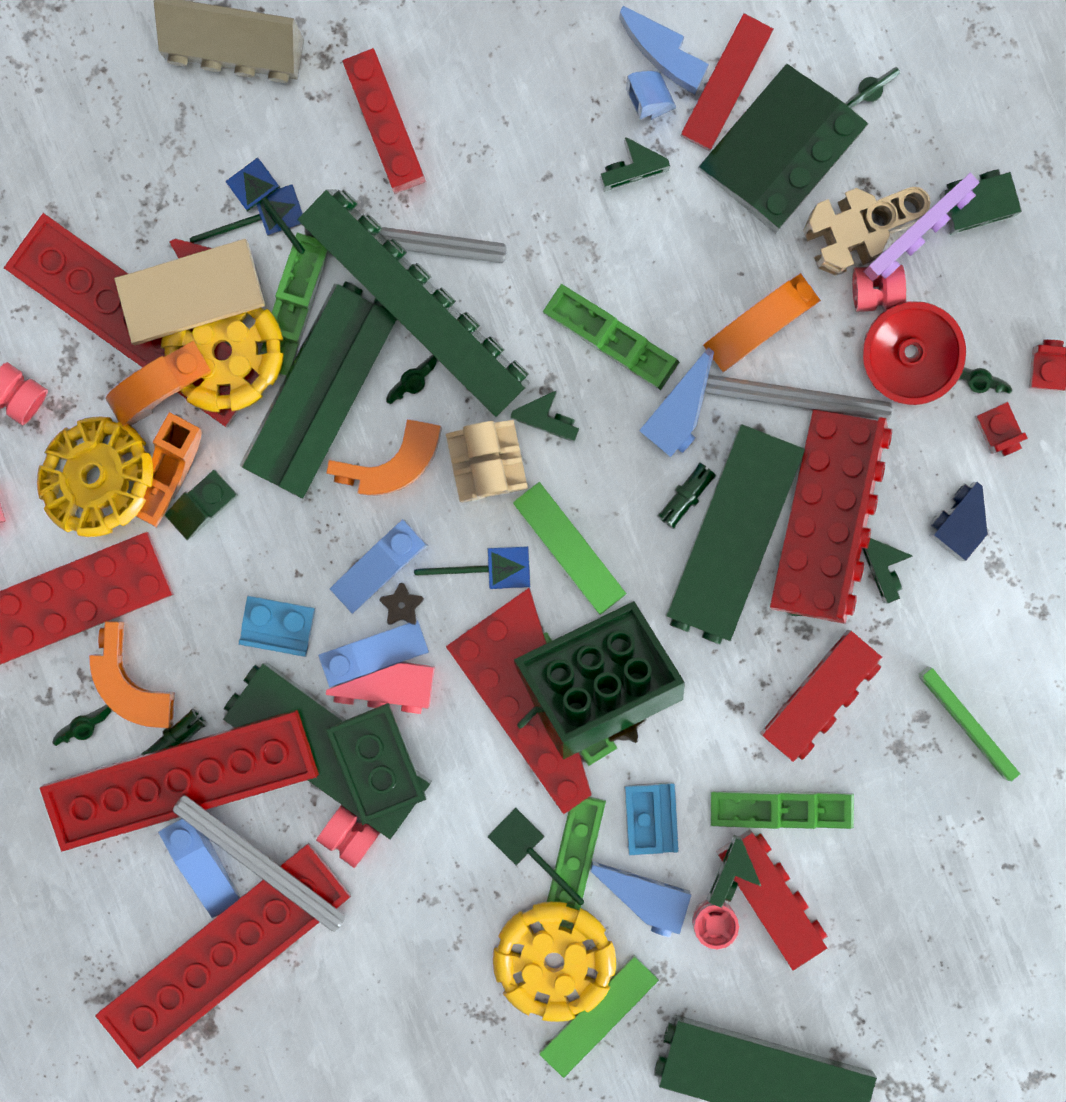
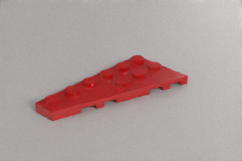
M529 587L448 644L446 648L561 812L565 814L592 795L580 753L578 752L563 760L546 732L538 713L523 728L517 727L518 722L534 707V704L514 664V659L546 644Z

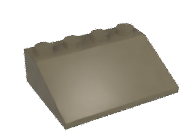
M154 0L158 49L161 55L167 58V63L176 66H187L188 62L201 64V69L212 72H221V67L235 69L234 74L253 78L255 73L268 75V80L279 83H288V79L298 80L304 38L294 18L186 0Z

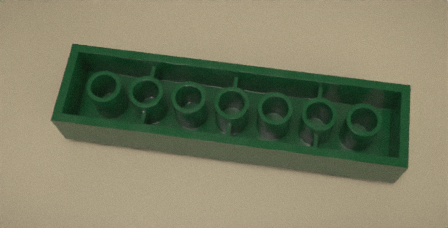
M326 189L297 220L497 417L530 384L526 379L529 373L516 360L510 363L501 354L505 349L492 336L485 338L477 330L480 324L468 312L461 314L453 306L456 300L444 288L436 289L428 281L431 275L419 263L411 264L404 257L407 251L395 239L387 240L380 233L383 229L382 226L371 215H361L355 209L358 202L344 189L342 191L339 189Z

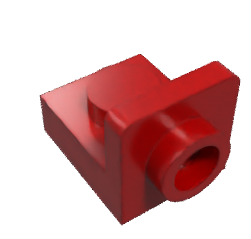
M1047 339L1043 340V345L1033 347L1029 388L1055 391L1066 390V347H1063L1064 341Z
M1008 402L975 416L991 454L1001 451L1003 457L1022 449L1020 442L1028 439L1026 433L1021 432Z

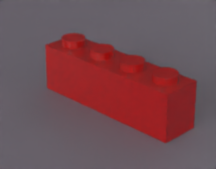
M372 48L342 60L394 194L425 183L424 174L375 49Z
M846 630L762 729L760 734L791 761L794 762L797 758L803 760L814 748L815 744L811 741L820 731L825 734L836 722L837 718L834 714L842 705L847 708L859 694L856 688L864 679L869 682L881 668L878 662L882 659V656L854 632Z
M749 829L739 837L744 843L761 886L735 876L734 881L738 883V887L794 971L828 949L823 942L828 936L817 919L810 922L804 913L809 906L799 891L792 894L785 882L791 878L781 863L778 862L773 865L767 853L772 851L763 835L760 833L755 836ZM730 842L716 851L722 861Z

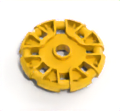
M260 307L194 327L193 332L188 329L162 337L161 348H164L165 356L192 341L195 342L211 373L202 377L204 381L199 387L190 384L179 391L187 397L186 401L206 411L220 412V409L231 408L233 412L254 404L263 397V391L270 384L273 386L281 371L284 353H281L280 341H283L279 324L269 309L264 310ZM248 315L256 320L250 329L242 323ZM221 342H228L232 347L231 356L226 360H217L214 354L215 347ZM266 342L267 353L258 355L257 343ZM253 368L259 376L252 384H249L244 377ZM219 386H231L230 395H220Z
M102 416L84 418L77 421L76 426L70 429L66 427L60 431L47 446L44 452L47 455L43 465H39L37 473L39 499L44 501V511L53 523L66 532L73 530L77 532L78 536L84 537L107 535L113 532L112 528L120 524L122 526L128 524L145 504L146 500L143 499L147 487L151 488L153 481L152 457L150 453L145 451L144 446L146 442L142 436L129 424L123 426L120 422H113L111 417ZM112 435L108 445L103 443L105 437ZM83 438L84 442L77 445L76 441ZM131 452L133 458L125 462L123 455ZM59 459L66 460L63 472L56 470ZM98 467L100 470L98 480L88 484V472L92 468ZM129 481H132L134 485L131 493H126L129 488ZM61 489L64 496L57 498L56 495ZM111 505L113 513L105 516L102 509ZM78 507L83 509L80 518L75 515Z
M542 902L534 904L531 910L524 913L520 911L515 914L498 935L500 938L499 945L493 951L494 975L498 983L501 982L505 990L503 995L522 1013L528 1016L530 1013L542 1016L543 1021L549 1022L576 1019V1014L584 1010L588 1013L594 1009L607 995L611 988L608 985L611 976H615L616 971L614 945L612 941H608L604 933L606 929L601 922L588 911L582 908L577 910L566 906L567 903ZM562 919L574 923L572 930L560 926ZM539 921L544 929L534 934L530 925ZM592 939L596 947L586 950L583 941ZM513 944L523 945L521 954L511 951ZM550 953H558L563 957L564 964L559 968H551L546 964L545 957ZM588 967L598 972L596 979L586 976ZM521 971L524 981L516 983L513 974ZM576 989L580 998L570 1002L567 995H570ZM537 991L550 995L547 1004L534 1000Z

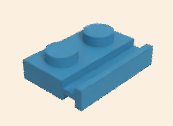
M247 596L238 645L306 657L316 608Z
M675 784L624 786L628 854L644 855L679 852Z

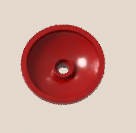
M921 301L900 303L881 313L869 327L862 349L863 365L872 385L887 398L907 405L929 403L945 395L960 378L966 361L964 335L955 319L942 308ZM909 345H914L916 348V353L912 357H906L905 348Z

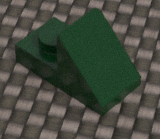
M625 137L624 144L631 164L625 165L624 161H620L606 166V172L601 173L600 180L605 192L667 172L670 169V163L667 158Z
M553 391L513 410L510 416L512 420L571 442H575L579 432V428L573 426L575 420L558 413H556L554 419L548 417L557 391Z
M213 470L191 491L184 492L167 511L165 517L188 541L234 500L238 494L216 470Z
M870 538L868 549L862 548L881 599L883 603L888 604L900 599L898 591L902 590L895 570L890 572L888 566L913 556Z
M736 835L732 837L707 897L709 903L721 908L725 900L731 902L738 886V883L733 881L735 876L761 886L744 843Z

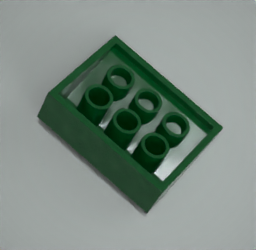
M786 63L698 168L776 234L869 123L843 101Z
M635 601L514 659V664L537 709L546 732L563 760L682 701L684 698L685 682Z

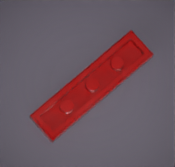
M743 13L680 135L681 137L711 151L774 28Z

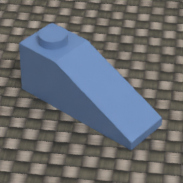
M710 348L702 354L639 430L670 457L677 449L684 453L696 438L691 432L698 424L714 351Z
M402 519L356 562L330 590L353 614L427 546V543L406 520Z
M417 620L415 625L408 623L321 653L318 656L328 685L332 687L429 653Z
M182 818L158 832L173 861L211 918L221 914L241 898L213 845L206 836Z
M592 861L591 872L642 921L652 926V932L666 937H670L672 932L680 934L691 899L690 890Z

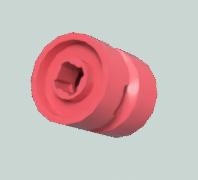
M900 265L886 279L879 275L873 282L863 272L867 267H855L853 269L852 290L856 312L875 311L878 306H882L884 310H887L894 305L906 302V278L903 265Z
M6 362L0 367V409L6 407V415L19 424L25 425L41 407L47 396L48 389L33 379L24 381L22 372Z
M341 805L316 841L330 851L339 850V858L355 868L380 832L369 824L362 825V823L357 822V816Z
M704 900L693 912V929L696 937L704 946L716 950L726 948L738 936V919L728 903L724 902L721 908L709 903L708 900Z

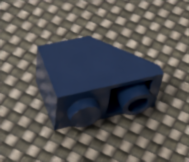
M973 482L970 486L964 483L952 497V500L956 503L948 513L942 510L930 524L934 530L929 536L960 561H966L988 535L983 486L978 482Z

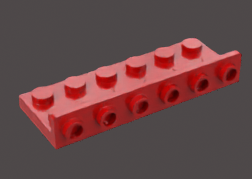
M813 409L771 599V610L846 624L847 615H854L857 595H852L855 581L861 582L864 570V562L859 561L862 548L868 549L871 537V528H866L869 515H875L878 504V495L874 494L876 481L882 482L886 463L881 461L883 448L889 449L893 430L888 428L886 418L879 417L877 421Z

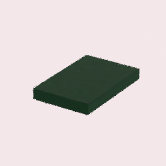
M389 703L324 729L362 825L427 800Z

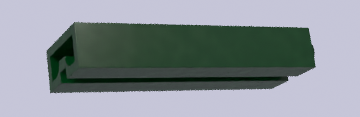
M347 281L344 282L343 286L339 284L333 285L240 463L242 468L302 499L397 320L376 298L373 303L362 298L363 290Z
M743 424L739 425L665 614L666 617L672 618L671 626L689 632L691 626L704 631L702 638L721 645L723 639L731 641L805 452L804 448Z
M263 663L261 667L254 665L243 680L248 684L241 695L235 692L223 709L228 713L223 720L236 728L298 710L319 773L316 778L309 779L308 781L358 816L324 730L346 719L269 663ZM416 770L425 792L432 781ZM416 804L367 824L391 840Z
M676 1015L674 1024L669 1022L667 1024L663 1043L669 1044L664 1057L658 1056L654 1070V1076L658 1077L660 1088L709 1102H870L877 1080L874 1072L679 1015Z

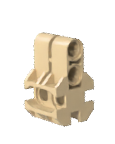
M910 187L876 201L874 195L855 188L845 192L846 197L837 202L841 213L837 215L834 214L829 199L817 203L809 215L803 232L807 242L824 236L827 247L820 249L821 254L815 256L814 260L818 269L837 276L847 272V267L854 265L850 254L854 250H857L862 265L874 261L883 252L890 234L912 226L926 214L930 207V198L922 188ZM904 201L911 202L915 206L916 213L907 211L904 207ZM871 215H880L884 220V226L875 224Z
M514 420L496 423L494 421L464 426L462 430L446 434L457 492L461 503L528 489Z

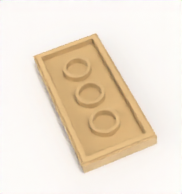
M246 239L114 278L133 345L265 306L249 243Z

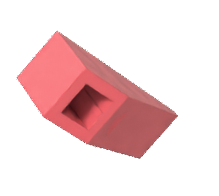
M400 662L326 690V695L334 696L333 702L353 705L354 699L368 701L367 707L377 708L390 703L402 705L401 711L421 714L422 708L428 709L430 707L435 666Z

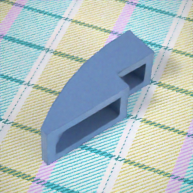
M623 6L620 11L619 20L641 53L666 77L695 95L709 64L680 50L684 40L683 35Z
M641 71L627 76L626 91L640 120L647 116H650L652 120L676 109L673 98L659 72Z

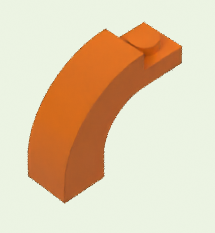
M800 273L731 322L703 344L706 350L710 348L714 351L713 360L722 372H725L821 300Z
M192 341L169 355L161 356L139 369L113 388L105 399L118 422L123 426L127 424L132 426L153 414L152 410L163 400L211 373V370L195 342Z
M171 412L168 413L152 442L155 445L152 456L151 488L147 487L143 498L146 502L136 515L137 518L156 528L171 500L175 499L188 474L202 435L199 427Z
M407 419L402 445L390 461L376 467H363L329 460L327 474L334 475L333 482L350 486L354 485V480H360L357 494L378 496L399 491L416 481L430 466L438 449L442 427L440 425Z
M106 621L105 628H100L98 637L99 648H104L103 654L89 655L90 671L99 695L115 713L130 722L146 727H172L174 722L175 692L146 690L136 685L129 678L123 665L124 622Z

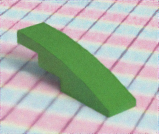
M298 232L296 238L305 249V253L299 254L292 245L275 295L276 301L272 310V314L279 324L283 341H280L281 353H284L279 373L283 377H286L296 358L328 250L316 238ZM266 342L263 343L259 355L267 353Z
M563 284L559 286L543 310V313L659 390H662L680 363L675 357L649 342L647 338L618 321L616 317Z
M540 482L513 502L600 615L627 594Z
M711 792V826L768 829L854 828V793Z

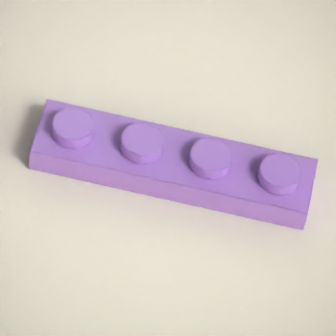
M969 173L863 272L872 282L879 275L886 279L900 266L896 259L905 251L911 256L926 242L921 236L930 228L936 233L951 219L946 214L955 205L961 210L976 196L972 189L980 182Z

